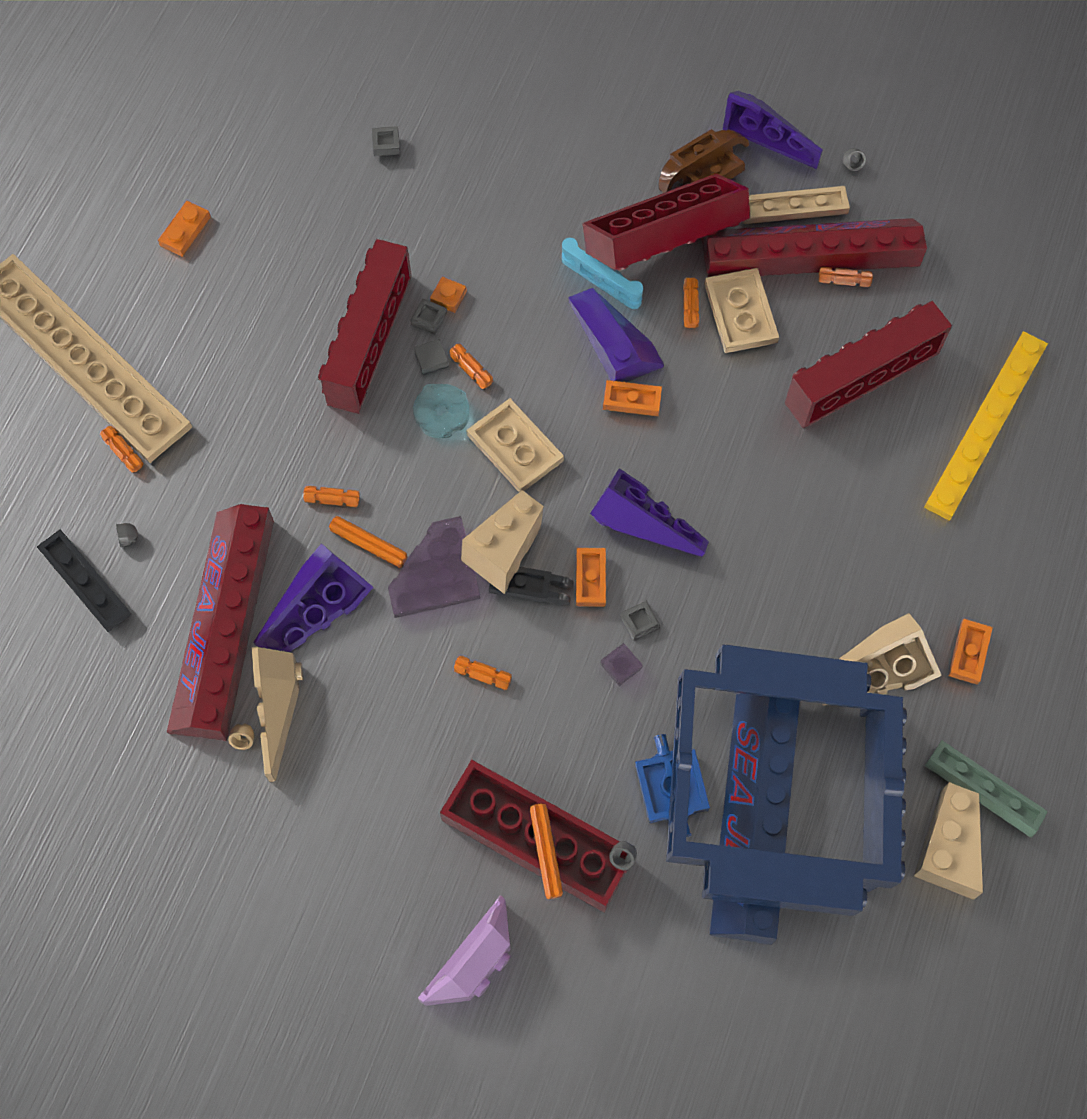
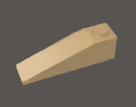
M910 613L882 626L839 658L841 660L868 663L867 674L871 675V687L867 693L884 695L887 694L888 690L903 688L904 690H911L942 676L921 627Z
M254 647L252 648L254 684L257 687L259 698L263 700V703H259V706H257L261 727H265V732H261L260 736L264 773L269 782H273L277 778L297 702L299 681L304 679L303 667L301 662L297 663L293 653Z

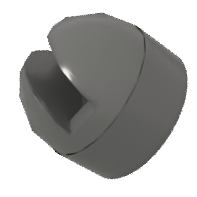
M851 148L843 155V163L849 170L858 171L865 165L866 156L861 150ZM852 155L858 158L856 163L850 160Z
M131 523L116 524L120 547L134 544L138 538L136 527Z
M627 841L618 842L610 852V862L620 870L630 869L637 858L635 846ZM622 851L628 853L626 859L620 857Z

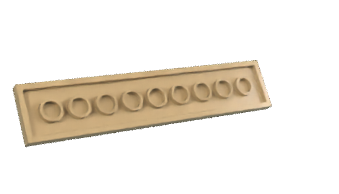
M14 254L0 263V318L149 463L154 461L192 428L189 420Z

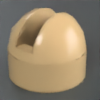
M246 723L243 725L236 724L230 731L229 744L239 750L249 749L253 744L254 730Z

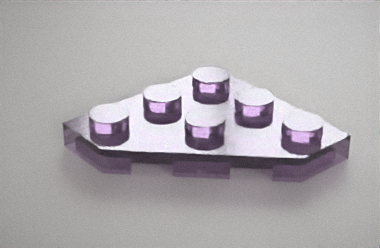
M461 516L433 522L426 531L427 534L419 546L415 547L404 563V567L399 575L388 586L394 618L481 599L475 571L461 561L462 539L466 537Z

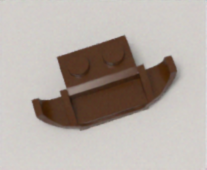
M711 129L670 154V159L661 171L659 190L665 193L670 191L677 181L685 185L714 174H719L731 180L745 171V162L733 154V146L740 143L746 148L749 146L748 139L733 130L715 132Z

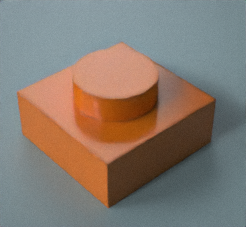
M442 276L430 297V302L443 306L455 313L467 292V288L465 285Z

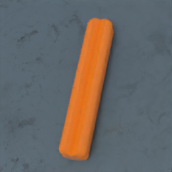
M335 516L329 525L331 532L398 568H401L407 560L408 556L405 551L339 516Z
M536 804L531 806L530 813L544 891L547 899H555L561 897L563 891L546 804Z

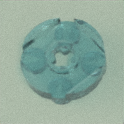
M425 385L422 392L416 397L413 406L416 423L426 435L434 438L451 437L452 433L457 432L459 429L461 431L469 420L470 411L466 394L463 390L453 385ZM439 406H445L449 412H443L442 416H439L435 409Z

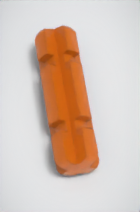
M821 267L819 271L820 283L830 284V281H834L833 284L856 286L857 283L860 287H870L873 280L871 271L861 270V273H858V270L836 268L833 271L830 267Z
M688 277L684 279L683 284L684 326L695 329L699 326L698 279Z
M456 344L449 351L450 357L455 362H459V366L473 380H477L476 383L480 388L486 389L493 383L492 375L487 370H483L484 367L470 353H466L467 350L461 344Z
M107 426L100 432L102 439L110 446L111 450L126 465L130 472L135 473L143 467L144 464L140 457L133 452L134 450L118 434L113 426Z
M305 486L303 492L304 501L308 503H316L317 500L320 501L319 504L343 506V503H346V506L357 507L360 501L358 490H347V492H344V489L320 487L319 490L317 486Z
M459 656L454 665L456 673L462 675L467 673L470 678L490 685L495 683V687L504 690L508 689L512 680L510 673L503 670L498 672L496 671L497 668L475 660L472 663L469 658Z

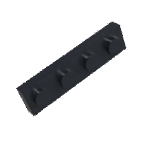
M61 529L37 546L43 556L107 632L131 615L127 607Z

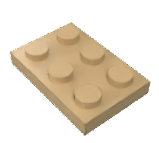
M758 268L705 278V289L725 353L778 343L779 334Z
M511 398L466 430L467 436L518 492L528 489L564 461V455Z

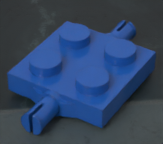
M661 734V737L659 735L653 737L658 754L650 759L635 762L649 823L669 820L673 751L669 750L666 734ZM692 749L688 817L692 814L709 811L710 809L695 749ZM687 821V837H689L691 833Z

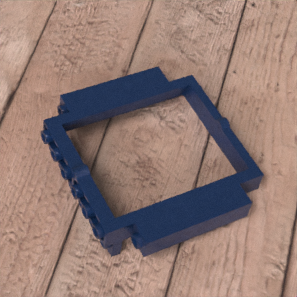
M722 644L715 656V673L688 669L682 671L677 683L666 862L704 866L702 899L854 916L865 908L867 892L877 887L893 888L904 879L905 862L901 861L902 848L906 841V833L902 829V817L905 815L906 801L902 796L906 782V769L902 767V760L907 747L906 738L903 737V726L906 723L907 710L903 708V697L867 693L871 687V675L867 674L868 663ZM695 687L861 709L860 717H866L863 862L686 841L690 771L692 767Z

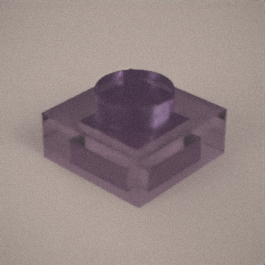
M624 643L600 661V665L618 686L640 671L643 666Z

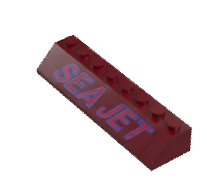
M913 218L722 229L715 235L702 237L707 278L758 268L760 276L819 273L821 267H830L833 271L836 268L870 270L920 267L927 250L923 225Z
M239 504L219 511L216 514L167 733L223 741L228 739L274 524L269 507Z

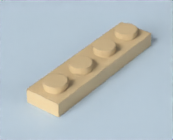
M845 186L749 195L750 219L743 221V224L848 214L850 206Z

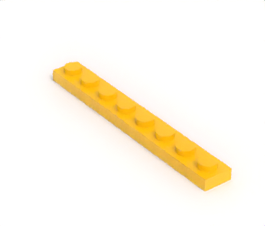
M1024 331L1022 332L924 508L950 521L1048 343Z

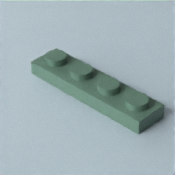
M941 740L925 764L926 767L948 782L979 793V803L1031 838L1038 831L1048 813L1044 808L943 740Z

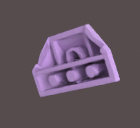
M501 895L420 994L418 999L422 1004L428 1006L470 1001L474 995L480 997L491 983L488 978L495 969L500 972L511 958L508 954L511 950L506 901Z

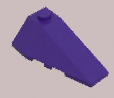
M739 90L730 92L727 99L723 130L736 131L753 143L814 169L818 168L823 149L764 101Z
M594 288L568 297L572 309L611 381L629 382L664 367V363L653 343Z
M619 468L590 512L595 520L602 526H609L613 530L702 557L706 552L709 541L684 519L673 518L668 510V505L663 501L655 502L647 495L650 490L645 485Z
M321 543L303 564L253 643L261 648L291 652L306 642L307 637L319 629H326L331 625L330 622L345 613L347 615L355 610L373 589V586Z

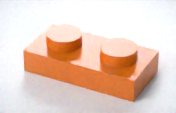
M186 200L158 239L159 245L183 257L211 218L210 212Z
M607 380L603 410L658 416L662 387Z
M577 548L576 606L605 607L606 548Z
M967 619L962 620L949 677L976 685L979 684L993 627Z

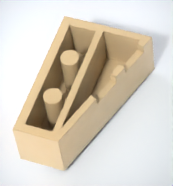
M523 490L520 491L462 539L461 561L505 594L510 580L519 569L521 560L525 553L527 554L541 529L544 506Z
M949 782L940 791L914 877L973 900L983 893L979 793Z

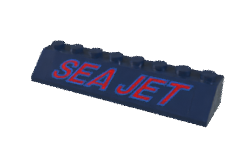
M743 693L736 694L719 845L785 853L800 701ZM713 900L709 935L772 945L777 940L780 908Z

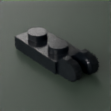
M519 566L516 574L514 573L505 594L491 583L489 585V593L544 603L548 601L552 604L565 606L570 604V596L549 591L550 584L557 588L571 589L573 588L574 580L566 576L552 574L549 571Z

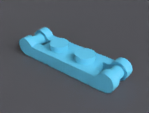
M574 238L563 240L562 263L627 307L637 309L641 306L643 294L641 282H630L618 270L611 269L586 254L584 250L578 247V242Z

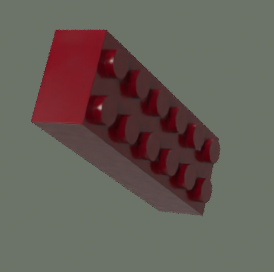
M714 174L582 223L586 254L614 270H624L628 268V265L651 259V256L671 252L677 246L694 243L698 238L706 235H715L719 230L727 227L738 226L740 222L750 219L749 188L719 174Z
M376 239L373 248L367 250L365 268L363 271H359L357 275V288L354 294L349 295L347 313L345 317H341L339 320L337 338L335 341H331L328 349L329 358L326 365L322 364L318 375L327 406L357 414L360 412L412 277L408 247Z
M933 300L925 305L918 304L907 315L901 318L898 316L892 318L885 327L879 330L872 329L861 340L855 343L848 342L841 347L839 352L831 356L827 354L808 369L803 367L796 371L792 376L785 404L804 429L940 354L952 324Z
M471 759L440 811L442 822L542 877L530 808L536 804H546L562 889L605 913L628 871L620 870L610 862V852L620 841ZM622 851L620 857L626 859L628 853Z

